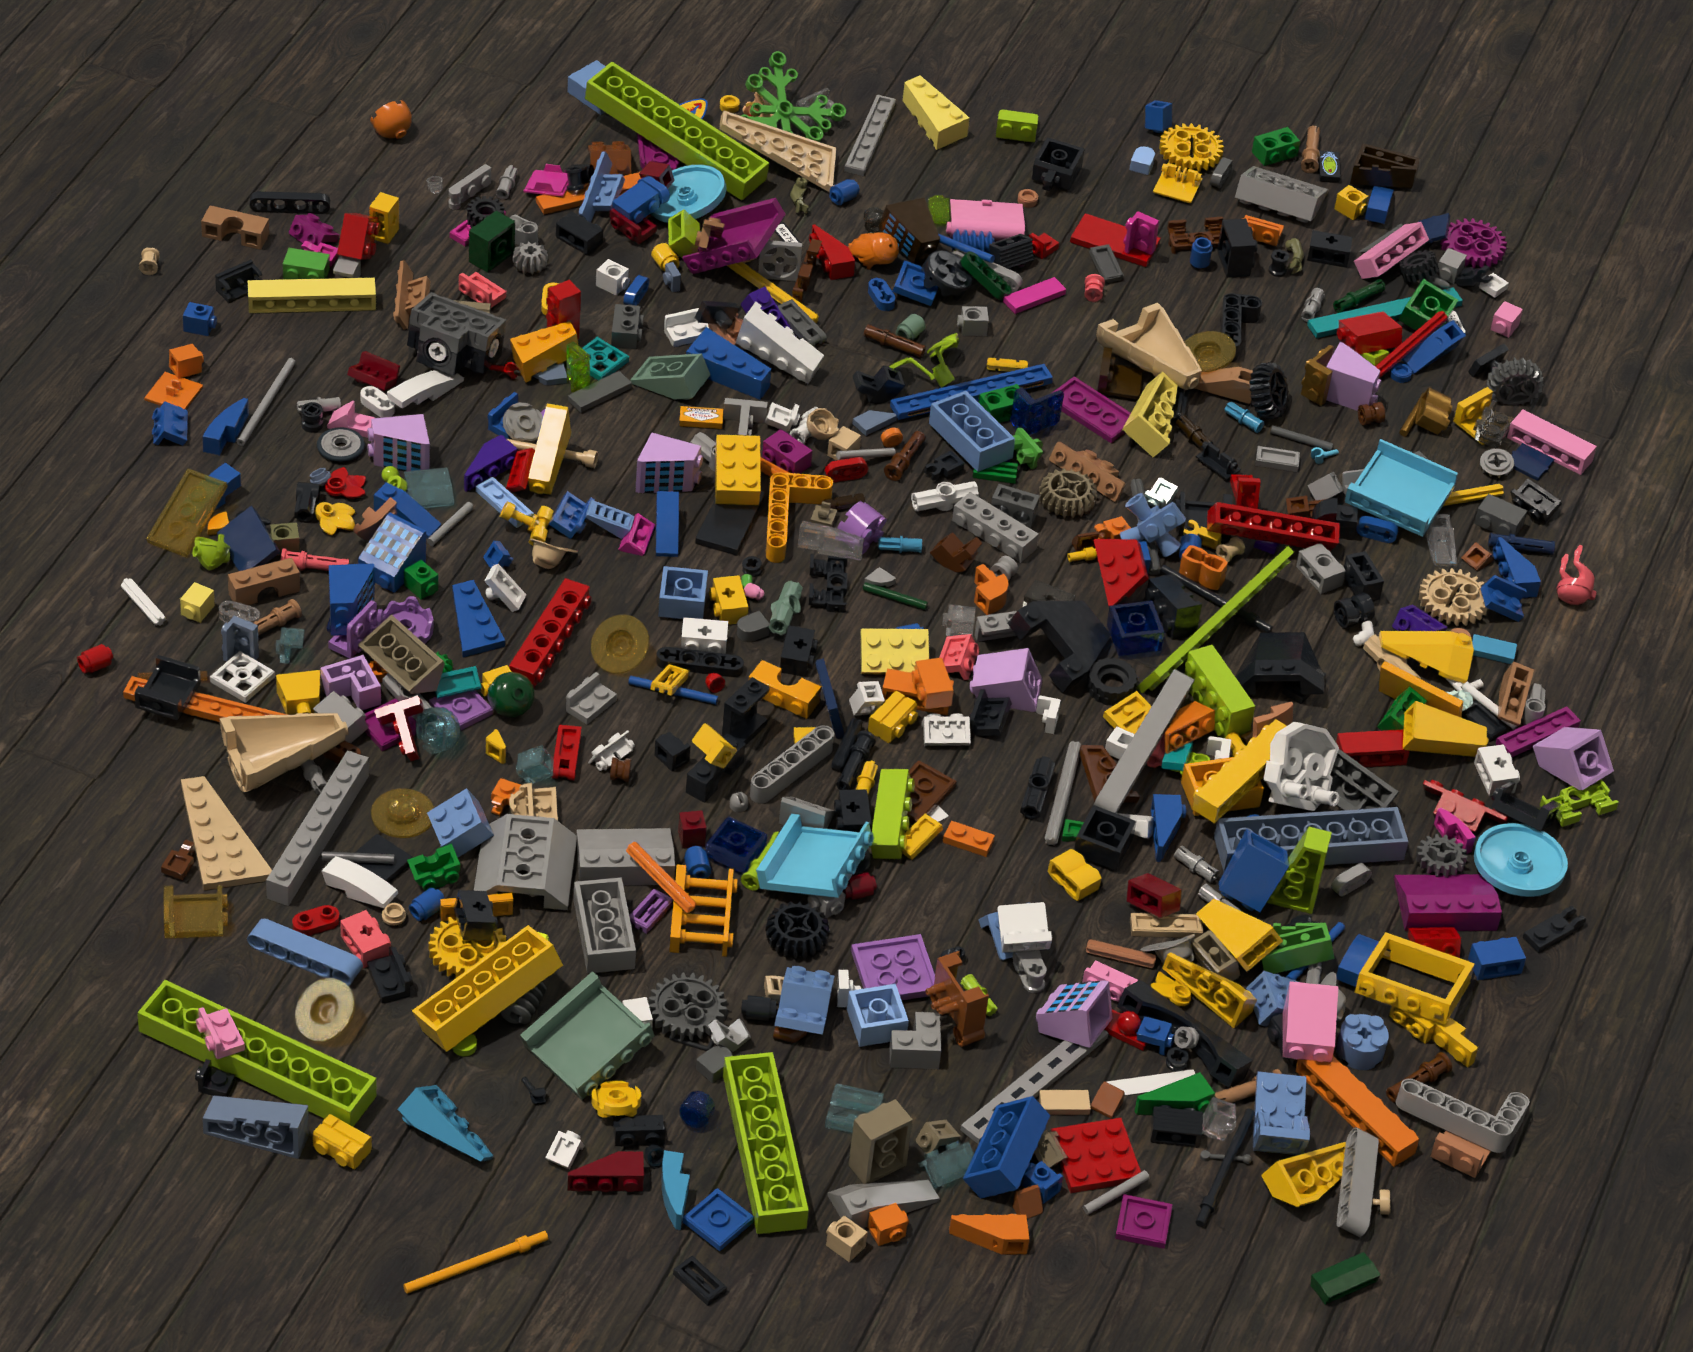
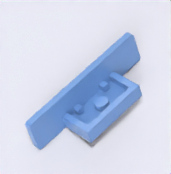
M601 152L594 174L591 176L590 185L585 192L584 201L579 208V215L584 216L589 222L592 221L595 211H610L613 209L612 201L619 197L625 182L622 174H609L612 162L607 152Z

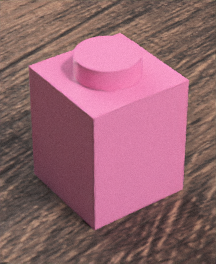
M1504 301L1493 316L1490 330L1509 338L1520 323L1523 309Z

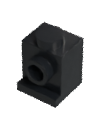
M668 732L660 735L655 740L654 755L667 768L674 771L690 761L691 745L688 743L684 745L679 738Z

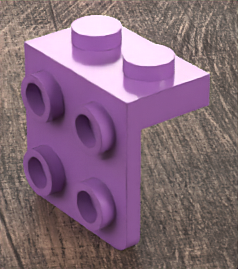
M371 600L348 624L347 635H334L328 642V648L350 659L357 652H361L362 649L358 644L377 628V603Z

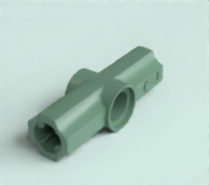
M786 582L779 599L771 604L772 617L769 629L772 633L785 634L793 615L800 612L799 600L803 588L799 582Z

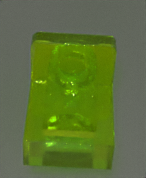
M942 195L929 197L927 206L934 223L947 224L949 222V198H944Z

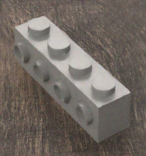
M969 492L954 505L952 521L1020 563L1037 549L1039 536L1037 532L975 494Z

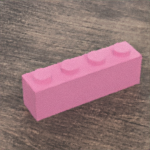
M1422 222L1403 225L1354 260L1361 278L1380 276L1427 242L1429 238Z
M1522 410L1511 422L1507 436L1508 439L1520 445L1524 443L1554 458V462L1580 475L1592 463L1597 447L1525 410Z

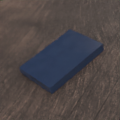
M253 506L247 508L217 532L218 535H224V542L230 546V557L238 571L265 565L280 553Z
M824 658L819 659L815 663L834 734L837 739L843 738L844 731Z

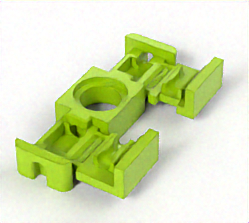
M1600 779L1595 785L1589 786L1584 790H1578L1571 786L1562 789L1557 797L1546 799L1543 795L1540 807L1553 800L1560 803L1561 806L1555 818L1564 827L1580 821L1582 813L1572 812L1573 810L1589 806L1590 803L1595 805L1598 815L1617 810L1619 802L1610 799V790L1604 781ZM1576 795L1580 800H1573L1569 796Z

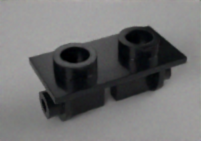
M1205 441L1201 446L1203 451L1196 455L1197 459L1226 480L1231 478V474L1235 475L1241 471L1237 461L1224 452L1220 454V449L1214 446L1212 442Z

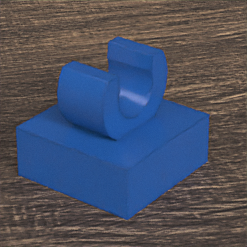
M493 541L483 557L490 568L496 564H499L502 568L510 566L513 561V557H510L508 550L505 549L500 541Z

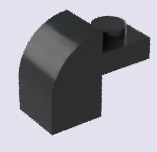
M885 365L881 367L875 376L856 371L852 376L857 391L866 394L869 403L874 404L890 401L905 386L901 372Z
M1330 498L1319 502L1314 507L1311 518L1340 523V527L1356 528L1358 507L1337 505V498Z

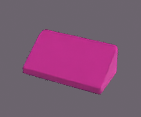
M637 513L634 516L631 530L621 541L619 550L643 556L655 524Z

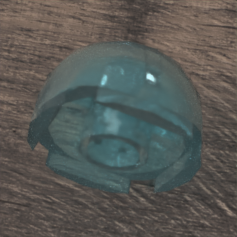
M431 707L423 710L424 712L417 717L416 733L418 739L422 738L425 744L422 745L424 750L431 754H438L453 748L460 737V724L455 714L444 707Z

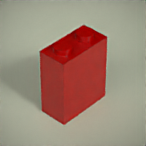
M1382 311L1339 320L1337 337L1360 355L1401 345L1402 326Z

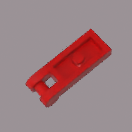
M558 726L551 778L559 779V777H566L568 780L575 781L582 727ZM560 765L569 766V768H560Z

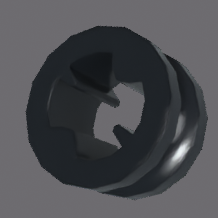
M749 556L742 561V571L744 574L756 577L762 573V562L758 557Z
M1179 1047L1171 1048L1167 1053L1166 1066L1174 1072L1186 1069L1189 1059L1187 1051Z

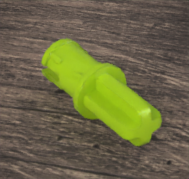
M972 974L966 975L961 980L960 984L966 991L979 986L984 995L988 994L987 989L982 988ZM989 998L986 1015L992 1016L997 1011V1007Z

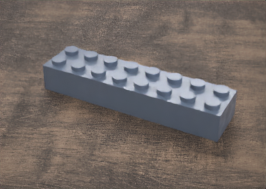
M1398 807L1221 818L1217 821L1214 835L1223 871H1225L1246 829L1287 850L1288 857L1308 827L1332 832L1324 865L1404 860L1408 846V838Z

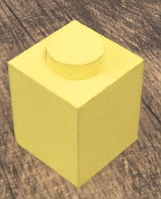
M194 582L180 599L181 615L201 623L215 606L214 590Z

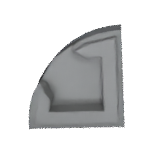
M879 567L865 578V582L890 587L896 583V578Z

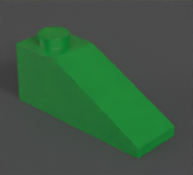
M1199 1072L1137 1096L1134 1112L1137 1115H1152L1154 1106L1168 1105L1171 1108H1193L1196 1111L1206 1113L1212 1109L1215 1092Z

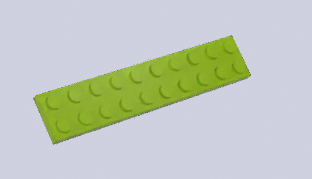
M1287 546L1145 678L1136 689L1142 693L1147 689L1153 691L1174 669L1178 668L1188 658L1189 651L1198 649L1273 579L1277 573L1291 562L1288 558L1294 553L1292 549Z

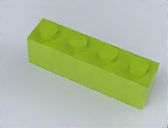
M881 769L872 827L874 839L870 846L873 858L901 859L902 849H906L907 840L904 833L905 830H909V817L907 813L912 810L910 792H914L915 789L914 779L910 777L908 769Z

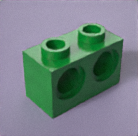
M1288 127L1255 136L1252 153L1263 166L1298 156L1300 140Z
M1018 384L979 395V404L999 423L1027 416L1029 400Z
M1409 686L1396 697L1377 727L1382 731L1404 730V712L1415 701L1425 704L1427 700Z

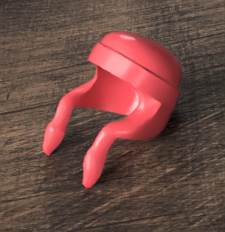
M1579 545L1575 550L1573 561L1579 571V577L1572 578L1565 572L1568 554L1563 556L1559 570L1562 580L1557 585V595L1560 600L1571 605L1583 604L1588 599L1595 600L1597 593L1593 590L1595 577L1592 571L1579 562L1583 548L1582 545Z

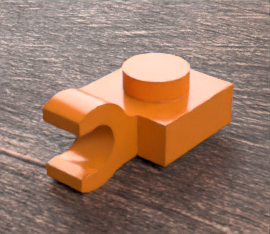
M1122 516L1103 521V524L1094 526L1095 530L1099 532L1098 539H1121L1120 532L1131 528Z
M500 778L491 793L492 805H494L491 813L501 815L506 805L510 806L509 799L511 794L519 791L521 784Z

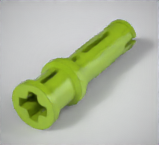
M779 832L773 833L759 857L751 861L748 872L742 875L741 882L747 889L754 891L760 888L756 869Z

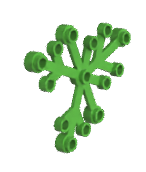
M779 51L773 52L769 58V64L774 69V75L769 68L762 67L758 75L751 74L746 81L748 91L757 92L771 105L754 103L750 108L752 116L746 114L741 116L777 128L776 123L781 119L782 130L793 133L790 129L791 122L806 135V138L820 142L823 133L828 132L831 128V122L823 117H830L833 121H840L846 114V108L840 103H835L830 109H825L824 107L828 99L822 94L817 96L809 108L793 107L786 100L785 87L790 82L796 80L798 73L795 69H788L783 77L782 67L786 63V56ZM768 80L776 87L778 100L762 87L763 81ZM761 113L773 114L771 117H758ZM796 115L811 117L818 124V127H809ZM743 142L740 143L741 145H743L744 147L748 148V149L751 150L752 152L755 150V149H753V148L747 146V145L744 144Z

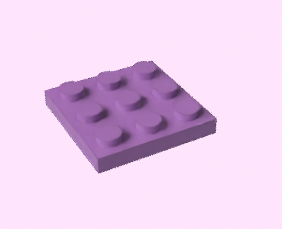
M921 934L852 944L851 952L863 989L896 984L901 1000L928 996L925 990L934 985L935 974Z

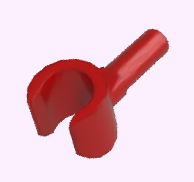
M508 362L505 366L491 365L489 367L490 370L505 372L511 379L517 377L514 371L520 370L513 362Z

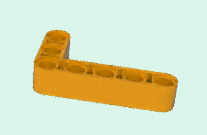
M781 472L771 476L766 540V558L770 562L779 563L785 559L789 502L821 505L825 499L832 498L833 480L830 477Z

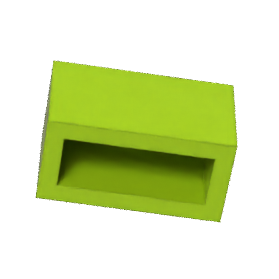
M684 209L668 219L669 247L681 258L697 253L698 246H695L697 232L700 231V223Z

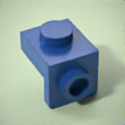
M1144 1016L1137 1032V1040L1160 1046V1055L1165 1056L1167 1049L1172 1048L1175 1034H1172V1023Z

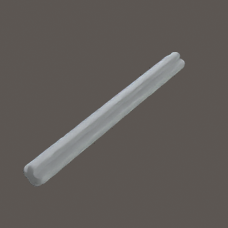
M1071 741L1068 746L1045 834V843L1047 845H1056L1058 843L1080 757L1081 743L1078 741Z

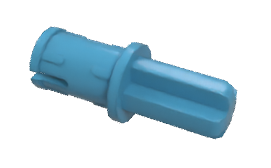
M1229 402L1224 409L1227 414L1237 419L1239 424L1248 426L1256 433L1260 432L1264 426L1263 420L1252 415L1250 410H1244L1233 402Z
M900 536V538L880 537L878 548L880 550L899 551V553H902V551L921 553L922 539L903 538V536Z

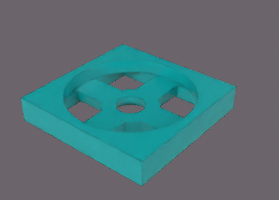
M599 337L593 339L579 350V354L569 359V363L598 381L615 373L629 362L627 354ZM584 354L591 357L587 362L581 360ZM611 354H613L617 358V361L614 362L610 360L608 357ZM601 356L603 360H597L596 357ZM597 365H604L607 368L600 372L594 367Z

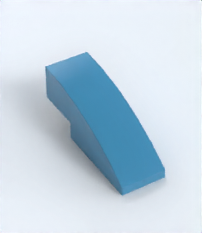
M664 1150L661 1177L664 1205L675 1229L681 1230L690 1175L682 1174L684 1153Z

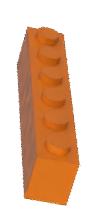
M1334 1055L1331 1062L1298 1059L1295 1072L1299 1076H1306V1082L1353 1128H1359L1379 1139L1378 1152L1393 1167L1416 1153L1419 1142L1416 1133L1409 1129L1395 1113H1392L1383 1104L1382 1100L1369 1091L1366 1085L1359 1081Z

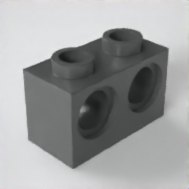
M998 484L992 497L991 505L1031 528L1038 513L1040 495Z

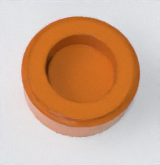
M890 428L884 431L880 438L885 447L891 448L902 442L903 435L900 429Z

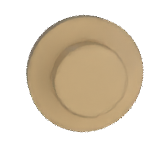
M390 903L382 911V919L388 925H399L405 921L406 912L400 904Z

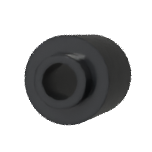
M747 995V1000L742 999L741 1014H746L745 1019L769 1021V1019H775L776 1000H771V997Z

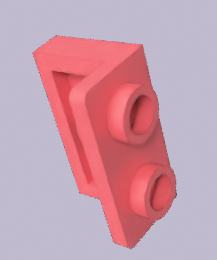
M477 272L470 276L464 273L459 275V290L476 302L491 303L492 308L506 298V291Z

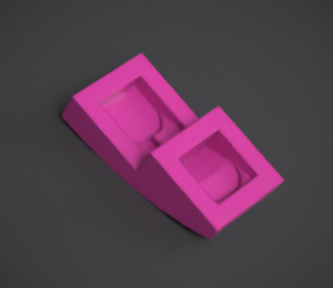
M1439 808L1434 825L1441 836L1447 835L1448 839L1456 838V844L1463 843L1462 849L1467 850L1466 854L1471 853L1476 838L1472 831L1455 815L1443 808Z

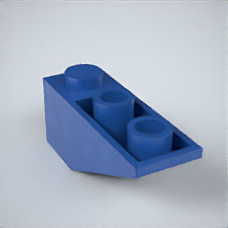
M1452 320L1427 337L1401 360L1415 374L1455 349L1466 335L1456 322Z
M1498 537L1497 544L1493 547V557L1498 561L1499 573L1503 575L1505 580L1527 590V594L1523 598L1537 597L1541 580L1535 566L1502 537Z

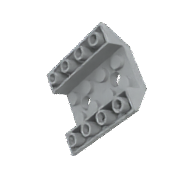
M506 814L490 823L489 825L494 836L481 843L474 891H486L487 895L498 894V891L543 895L544 908L568 910L577 835L555 818ZM524 835H532L533 838H531V839H526V838H524L523 836H524ZM520 870H526L529 873L522 875L517 872Z

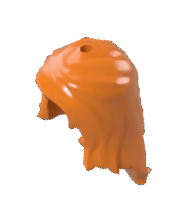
M884 232L861 234L852 243H849L848 246L852 255L858 258L864 266H867V269H870L875 264L892 263L899 254L897 240Z

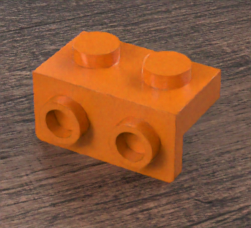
M1248 215L1242 218L1247 219L1249 227H1252L1254 240L1277 246L1283 233L1284 225Z

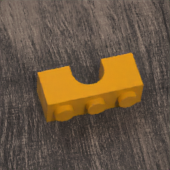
M762 660L749 676V679L753 677L770 687L769 692L762 699L807 719L820 703L822 686L804 678H801L795 685L781 684L782 669Z

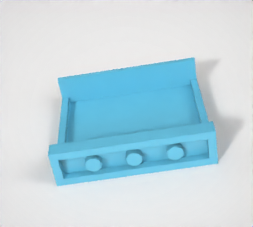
M1380 439L1377 451L1355 484L1351 483L1347 488L1345 503L1358 507L1363 511L1390 521L1423 537L1455 488L1458 473Z
M791 814L756 869L760 889L839 898L843 889L847 887L852 874H855L858 864L864 859L867 849L873 843L874 835L870 830L869 822H865L860 832L804 827L802 826L800 815Z

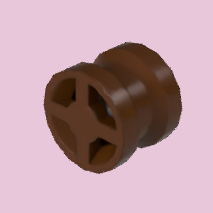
M612 757L610 780L622 779L624 782H629L631 759L622 761Z

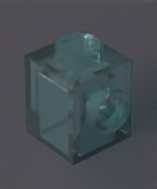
M542 745L519 753L516 765L517 774L521 778L523 777L527 783L532 784L553 776L554 758Z

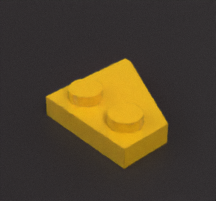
M1136 691L1106 710L1103 717L1114 729L1120 727L1135 734L1152 706Z

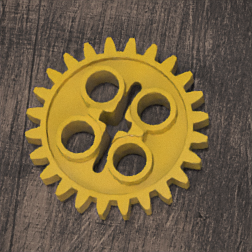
M1183 123L1182 127L1175 125L1174 129L1169 127L1168 132L1164 131L1160 139L1159 149L1160 154L1164 155L1163 159H1169L1168 163H1175L1177 167L1182 166V170L1185 167L1191 170L1196 168L1201 172V168L1208 170L1209 166L1214 168L1215 163L1219 164L1223 156V140H1219V135L1214 136L1215 131L1208 132V127L1201 129V125L1194 127L1192 123L1187 127ZM1191 138H1193V146H1192L1193 156H1192V157H1190V149H1191L1190 139H1191Z
M448 917V924L441 921L440 928L435 927L434 934H430L429 957L433 959L434 966L439 965L440 972L447 970L448 977L454 973L457 978L505 943L506 935H502L503 929L498 928L496 931H493L491 941L463 940L457 920Z

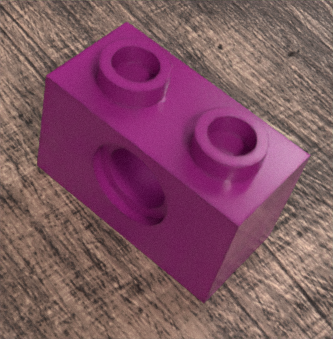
M780 429L763 441L762 457L790 473L800 474L811 466L812 450Z

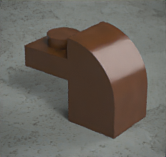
M952 532L941 539L930 551V554L943 567L954 572H963L976 558L975 556L979 553L977 549L982 542L975 537L964 545Z

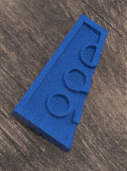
M474 580L452 585L462 657L505 647V639Z

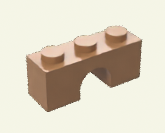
M209 206L201 220L202 237L222 241L228 233L241 234L242 246L261 250L269 236V218Z
M292 558L228 574V591L236 608L258 603V594L267 587H274L279 597L300 591V572Z

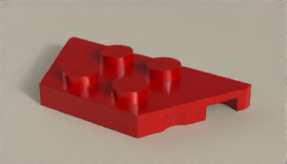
M1136 539L1094 540L1107 601L1112 612L1119 608L1117 604L1125 596L1129 598L1136 588L1148 580L1141 545Z

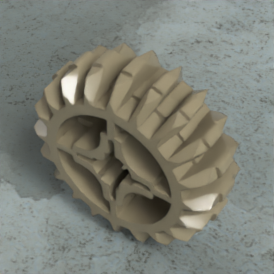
M1064 468L1062 471H1058L1055 469L1053 473H1048L1046 477H1043L1039 487L1040 502H1042L1043 508H1048V513L1055 512L1056 516L1063 515L1064 518L1070 516L1073 519L1075 515L1082 517L1083 514H1088L1095 506V501H1097V488L1093 483V479H1089L1088 474L1082 475L1081 471L1074 472L1072 469L1066 471Z

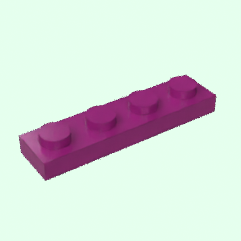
M1566 706L1498 737L1496 745H1504L1507 753L1514 757L1533 748V745L1563 727L1578 728L1581 720Z

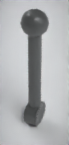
M1203 1150L1200 1154V1158L1203 1161L1224 1159L1225 1157L1222 1154H1210L1207 1150ZM1245 1154L1244 1156H1236L1234 1160L1249 1164L1252 1161V1157L1249 1154Z

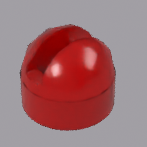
M711 673L706 677L705 683L711 692L717 693L724 688L725 679L718 673Z

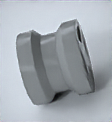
M1002 556L998 563L991 567V571L994 572L996 577L1005 574L1009 581L1011 576L1017 573L1018 565L1011 557Z

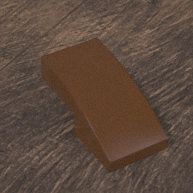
M1307 496L1286 498L1288 514L1311 518L1314 507L1326 499L1308 501Z

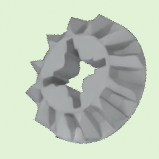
M1490 449L1484 452L1480 458V467H1482L1483 473H1489L1490 477L1497 475L1500 478L1501 475L1507 476L1510 471H1513L1514 459L1505 450ZM1495 459L1498 462V464H1500L1499 467H1496V465L1494 464Z

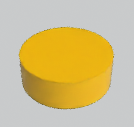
M726 95L720 99V109L722 111L735 113L739 110L740 101L737 97Z

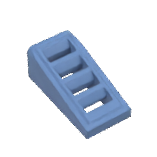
M594 500L590 501L585 516L620 539L631 530L634 520L633 515Z

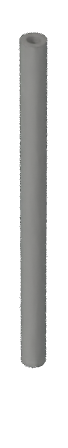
M293 358L287 360L237 439L238 445H245L296 364Z

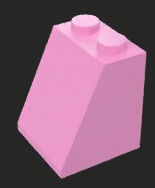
M1300 982L1289 983L1283 1009V1057L1331 1062L1335 1048L1338 986Z

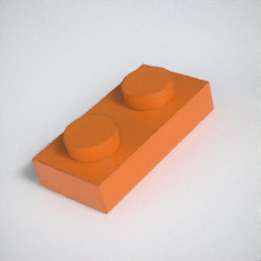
M951 821L943 836V843L987 857L995 835Z

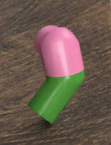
M744 574L741 578L745 597L757 601L761 600L764 596V591L759 586L752 584L751 575Z

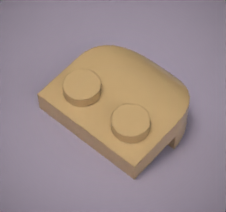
M532 783L521 785L520 790L515 794H511L509 804L512 814L555 818L558 821L556 787L532 789Z

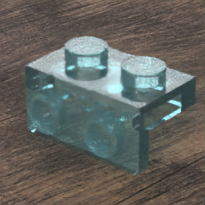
M959 1140L945 1146L947 1151L939 1154L938 1150H934L925 1154V1160L918 1163L920 1167L925 1166L934 1189L965 1175L974 1155L969 1142L961 1145Z

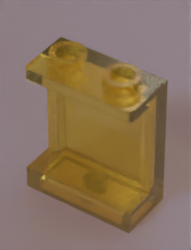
M217 885L216 894L174 895V886H164L165 938L223 936V926H228V912H223V908H228L227 894H222V885Z

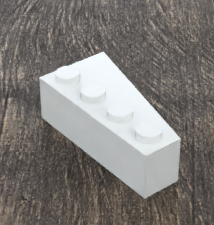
M755 302L743 319L735 343L809 384L820 368L824 355L803 338L800 340L796 338L792 329L788 326L786 328L775 321L776 317L773 314L769 313L767 315L760 309L762 306Z

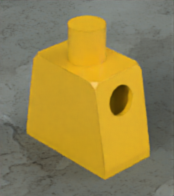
M320 670L276 675L277 694L287 715L315 713L313 708L320 703Z

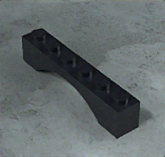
M1142 980L1125 987L1117 1005L1119 1009L1123 1012H1135L1139 1016L1140 1022H1142L1145 1016L1172 1023V1034H1175L1176 1030L1180 1027L1195 1028L1198 1032L1199 1040L1192 1049L1207 1066L1210 1075L1228 1088L1245 1079L1252 1064V1059Z

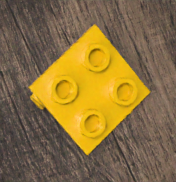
M1163 163L1162 174L1153 193L1191 203L1202 181V174L1191 169L1187 171L1186 167L1182 173V166H1179L1177 170V165Z

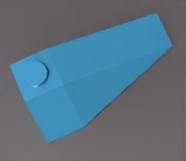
M437 1085L417 1087L398 1108L402 1114V1119L408 1125L416 1127L479 1161H487L493 1158L492 1153L480 1137L468 1131V1121L456 1115L454 1111L457 1107Z

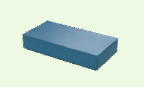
M1476 634L1473 635L1474 656L1508 664L1513 663L1517 644Z

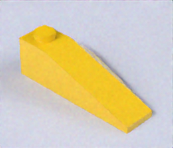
M1380 631L1381 648L1405 659L1409 657L1416 659L1420 663L1419 666L1423 668L1430 666L1440 671L1438 675L1462 683L1467 682L1474 652L1472 639L1468 635L1452 631Z
M1171 952L1167 954L1162 969L1180 984L1189 988L1194 996L1231 1027L1235 1028L1252 1013L1257 999L1250 991Z
M1346 1142L1274 1163L1261 1175L1272 1197L1297 1207L1316 1202L1342 1178Z

